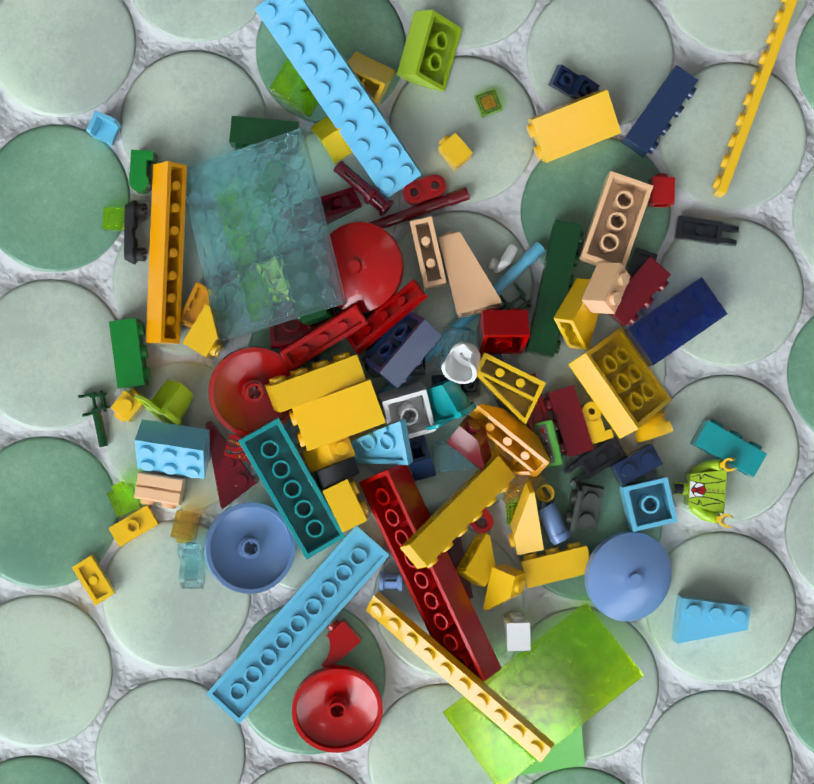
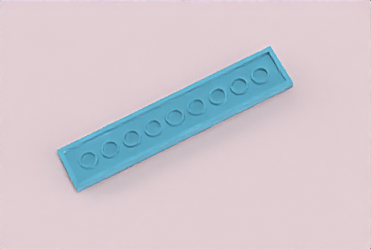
M265 0L258 5L255 11L335 127L340 128L339 133L372 181L380 189V192L386 198H389L423 174L306 0Z
M358 525L355 526L211 687L206 695L240 724L390 554Z

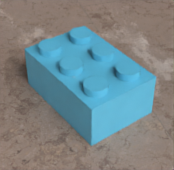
M142 419L135 438L137 468L145 471H157L170 475L176 474L204 479L210 461V431Z

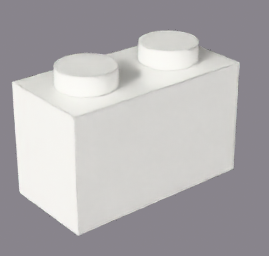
M510 612L509 616H503L504 644L507 651H531L530 622L527 617L522 616L521 612Z

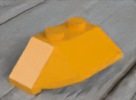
M479 404L469 415L486 428L492 454L491 458L499 456L513 474L537 477L550 463L548 454L539 436L504 408Z

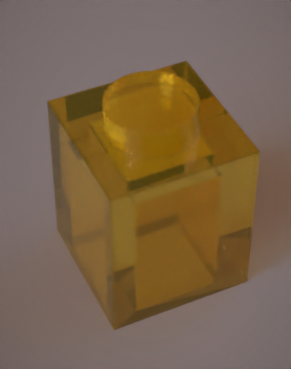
M183 509L176 510L170 537L176 538L175 542L187 545L189 541H195L202 514Z

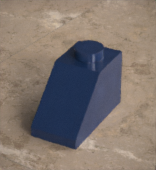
M425 435L410 438L413 462L409 465L414 482L436 476Z

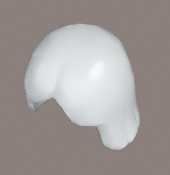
M468 342L455 344L441 366L443 374L455 383L466 384L473 382L477 377L480 365V352L475 345Z

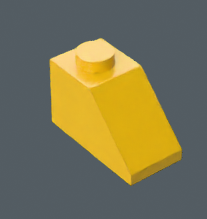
M349 437L310 451H302V455L311 473L353 457L355 452Z
M487 533L475 534L456 568L457 574L474 586L485 587L489 583L492 567L496 566L491 538Z
M504 563L493 566L483 610L487 611L496 608L522 594L526 586V572Z

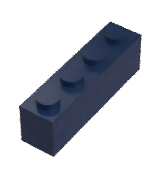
M676 65L621 143L641 157H644L647 153L652 154L659 144L656 141L660 134L665 136L672 126L669 121L673 116L677 118L684 109V106L681 105L686 98L690 100L696 92L697 88L694 86L698 79Z

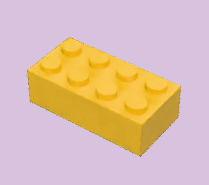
M342 352L332 356V361L323 359L312 363V368L310 369L301 367L290 371L291 376L279 375L269 379L270 383L265 385L274 411L281 413L366 381L357 354Z

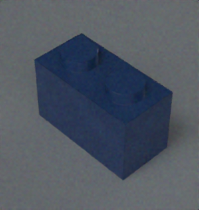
M645 444L610 465L609 468L618 484L624 486L663 463L652 444Z

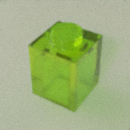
M124 481L111 486L112 491L106 493L117 518L143 507L140 500L134 498L135 488L132 483L125 484Z

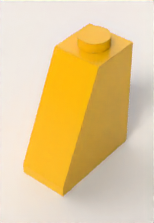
M576 279L554 316V320L569 348L588 350L591 344L599 313H592L582 301L590 279Z

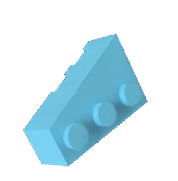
M677 595L671 639L679 644L748 630L751 607L737 602Z

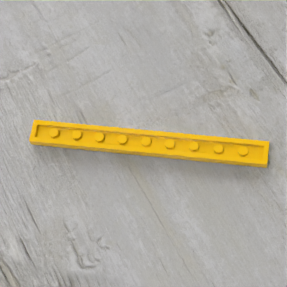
M780 0L783 2L781 10L778 9L774 16L773 22L776 23L774 29L770 30L766 37L765 43H768L766 51L763 50L758 59L760 64L759 70L754 72L750 84L753 85L752 89L746 93L742 103L745 105L743 113L740 112L735 121L737 126L735 134L732 133L728 140L727 146H730L728 154L723 155L720 162L722 170L720 175L717 174L713 181L712 187L715 189L712 195L721 198L727 193L798 0Z
M377 592L372 597L366 611L539 762H542L555 743L380 592Z

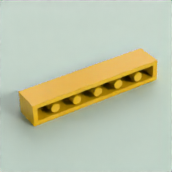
M499 456L489 459L482 470L478 469L400 549L417 569L432 567L438 561L437 556L441 552L444 553L453 546L452 541L466 533L468 530L467 526L483 515L481 511L485 507L493 505L497 501L496 496L500 492H505L511 486L510 482L515 475Z

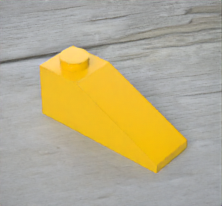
M530 481L524 485L510 524L512 534H508L510 547H515L517 555L544 550L535 492Z

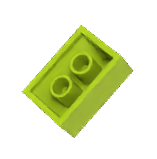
M434 10L414 11L397 76L412 84L445 92L462 28Z

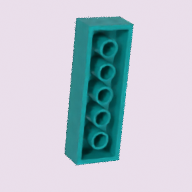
M278 417L238 439L306 560L346 537Z

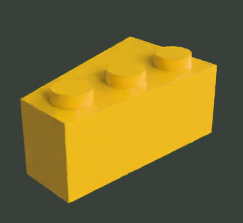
M485 352L480 359L476 378L523 424H526L546 383Z

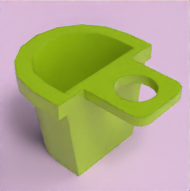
M167 379L150 401L137 394L134 398L144 405L143 408L162 422L183 426L182 420L194 394L182 383Z

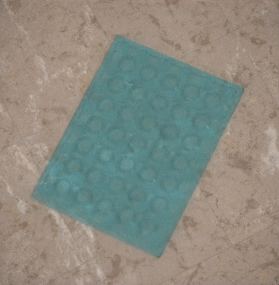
M299 128L187 167L186 202L210 305L214 309L220 341L346 304L303 129Z

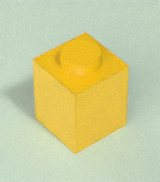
M456 132L452 136L448 134L440 140L438 153L454 171H457L472 158L473 152Z

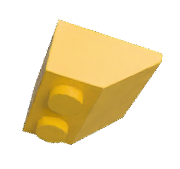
M205 304L182 343L213 360L215 356L219 357L224 349L222 345L224 337L217 310Z

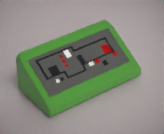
M547 420L535 423V433L539 436L550 459V463L546 467L561 465L563 460L553 421Z

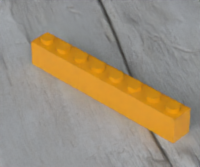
M171 161L153 164L146 343L180 344L187 165Z

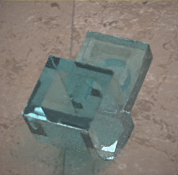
M195 542L178 543L177 553L180 559L178 579L181 589H204L206 575L204 546Z

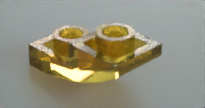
M539 474L537 477L530 476L524 484L530 481L533 490L536 491L547 479ZM517 483L514 486L511 484L502 493L504 495L502 500L506 504L519 500L523 488Z

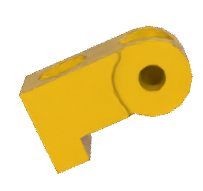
M595 402L583 404L581 409L592 444L614 438L611 429H604L600 417L602 412Z

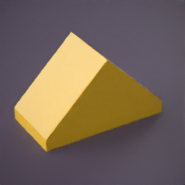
M328 116L310 127L335 165L353 153L339 133L340 128H336Z

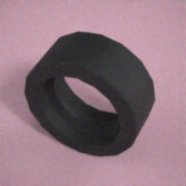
M350 457L314 473L322 489L359 474L360 471L354 457Z

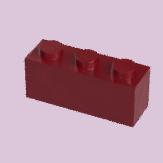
M649 257L629 279L615 314L608 315L621 327L627 324L631 326L639 317L637 312L642 307L646 309L654 301L652 295L657 290L661 292L669 284L667 279L671 274L652 257Z
M571 385L546 393L547 398H544L547 411L552 412L555 431L558 432L560 438L558 444L561 454H565V457L569 458L594 450L575 386Z

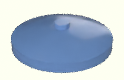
M241 503L223 511L211 524L205 538V559L214 578L226 588L245 594L260 593L276 586L289 572L295 556V539L277 510L261 503Z
M621 531L612 534L596 546L588 559L584 577L587 595L600 612L618 621L639 620L655 611L666 597L671 583V563L662 545L644 533Z

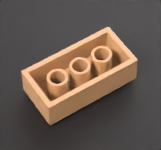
M612 171L609 172L580 251V261L594 266L598 262L621 263L624 268L626 267L653 185Z

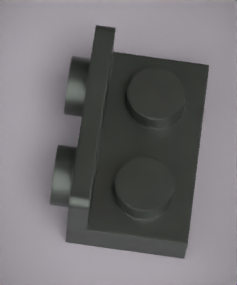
M576 482L575 489H571L569 502H572L571 510L567 509L565 523H568L569 531H574L575 527L595 531L604 492L603 486Z

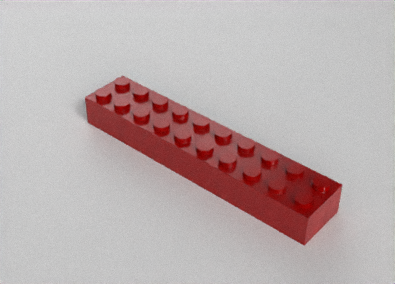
M407 465L392 466L360 481V487L430 636L478 678L486 681L502 668L448 552H441L437 556L438 561L432 567L417 569L400 549L431 517Z

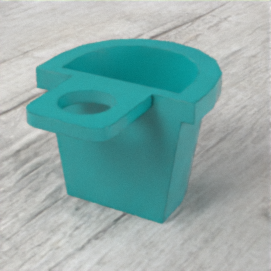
M446 379L426 389L434 417V423L426 427L427 431L442 427L450 421L463 417L476 409L475 403L469 401L459 383Z

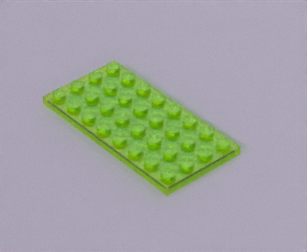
M585 603L532 643L531 651H522L502 666L501 670L483 682L555 743L554 748L645 675L593 610ZM465 696L442 712L494 784H508L537 761L533 755Z

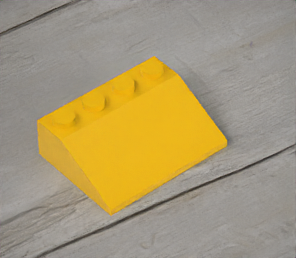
M622 327L568 364L620 439L639 429L672 400Z

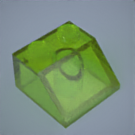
M287 58L269 87L270 92L277 99L310 118L319 102L289 58Z

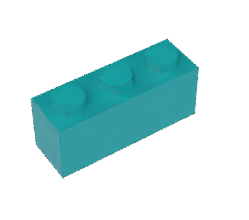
M714 419L710 421L703 420L690 444L716 459L724 461L727 458L734 457L736 460H729L728 466L737 468V471L748 477H754L767 453L761 451L762 446L753 441L747 443L742 440L743 436L734 430L726 431L722 428L723 424Z

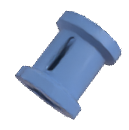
M380 571V591L384 589H398V591H402L401 572L384 573Z

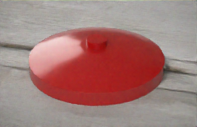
M352 222L340 226L327 236L317 254L316 261L329 301L342 310H345L354 303L358 305L363 313L377 310L397 293L403 279L404 260L398 243L386 230L371 223Z
M244 347L229 353L217 364L209 381L208 398L214 415L227 429L242 436L277 417L282 425H284L290 419L289 411L292 408L281 413L274 411L265 385L269 384V379L279 375L291 376L290 371L293 370L281 355L267 348Z
M332 665L320 668L303 679L294 693L292 720L295 729L306 743L321 751L341 753L362 746L376 733L382 720L383 706L378 687L367 674L354 667Z

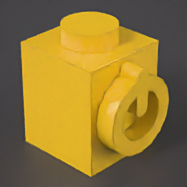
M132 387L129 391L124 390L110 407L115 411L113 415L122 422H134L144 410V405L136 400L134 396L136 394L145 396Z

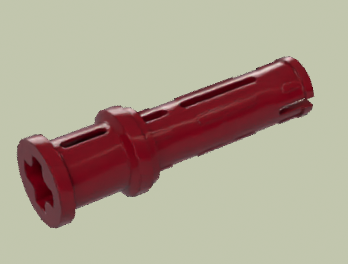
M341 160L333 169V172L337 173L364 197L366 204H371L379 211L381 217L394 204L392 199H387L378 187H372L347 166L344 161Z

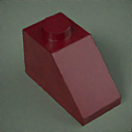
M467 415L446 443L482 470L492 457L486 428L477 420Z

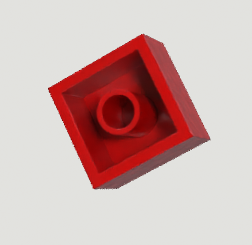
M489 308L482 310L476 329L477 346L480 354L484 352L487 354H522L530 336L528 310H521L519 308H511L509 310Z

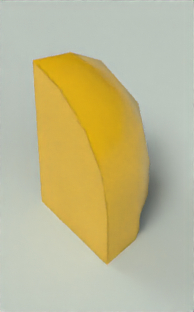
M658 411L639 429L635 430L636 443L674 431L670 421L666 422L664 411Z

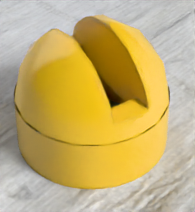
M547 483L541 484L536 492L538 499L542 502L551 501L555 495L554 487ZM543 487H546L551 496L547 497Z

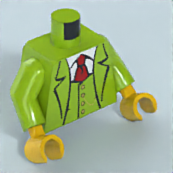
M734 457L727 458L724 461L722 459L705 460L694 466L691 472L685 474V482H673L672 494L683 495L684 504L689 505L690 512L701 520L715 524L720 523L723 527L731 528L732 526L726 525L724 520L726 517H734L730 514L721 515L720 513H724L727 471L730 472L737 469L728 466L729 460H736Z

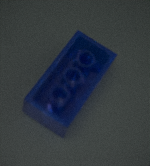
M701 277L641 317L631 326H628L624 331L648 366H653L726 316L727 312Z

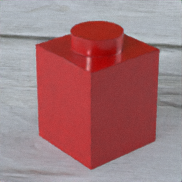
M658 173L648 181V184L653 185L648 200V207L670 208L674 205L675 177H668L669 174Z

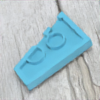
M405 419L350 441L355 452L353 457L356 463L409 465L413 462Z

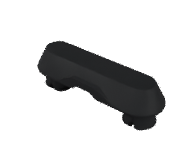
M136 200L125 205L124 259L132 264L147 260V256L144 255L147 254V250L145 248H137L138 240L135 234L138 228V217H146L148 215V212L144 211L148 210V206L146 203L139 204Z

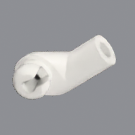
M509 244L500 261L492 258L488 268L494 270V273L501 272L511 264L518 251L517 247Z

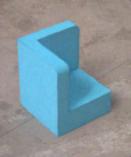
M95 110L86 131L92 137L114 145L122 125L115 118Z

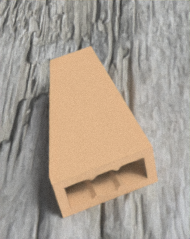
M449 231L444 233L443 236L438 237L458 318L480 314L482 310L489 308H502L500 297L461 232Z

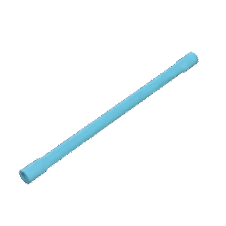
M536 242L523 254L518 262L492 285L498 295L528 266L532 265L546 252L540 243ZM478 314L455 320L441 334L442 337L438 340L437 345L426 354L425 362L430 361ZM408 376L407 381H409L413 376ZM388 383L376 396L379 398V393L396 389V387Z

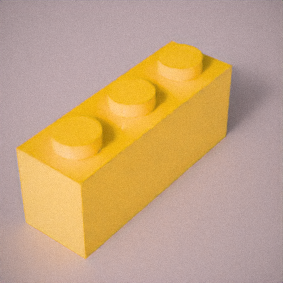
M576 541L568 543V548L559 550L558 547H551L545 549L546 553L537 555L536 552L524 554V558L519 559L521 570L526 572V587H536L584 575L590 557L587 545Z

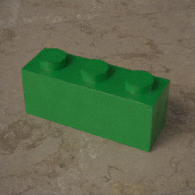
M137 318L109 321L117 388L128 389L131 387L149 386L148 380H151L150 367L146 366V358L149 355L147 345L143 343V336L146 335L144 323H141V320Z

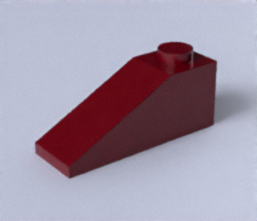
M353 187L296 204L288 218L297 236L316 231L361 208L362 204Z

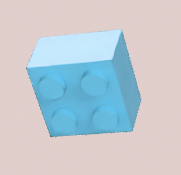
M660 476L619 486L630 531L636 532L678 522L668 477Z

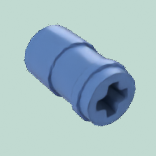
M553 501L548 504L541 502V507L537 509L538 517L549 536L550 542L556 545L571 537L570 531L563 522L562 515L555 502Z

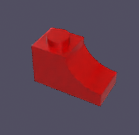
M345 618L341 621L336 619L327 627L329 631L326 637L330 641V650L322 661L321 665L323 667L338 663L362 640V637Z

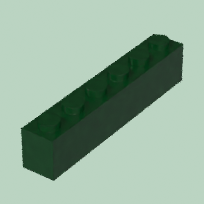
M557 219L553 222L526 353L549 358L554 357L555 353H559L561 341L558 340L560 330L554 320V316L566 298L568 288H571L574 284L575 275L571 274L573 266L577 267L580 254L576 253L577 246L582 244L584 232L581 231L582 225Z

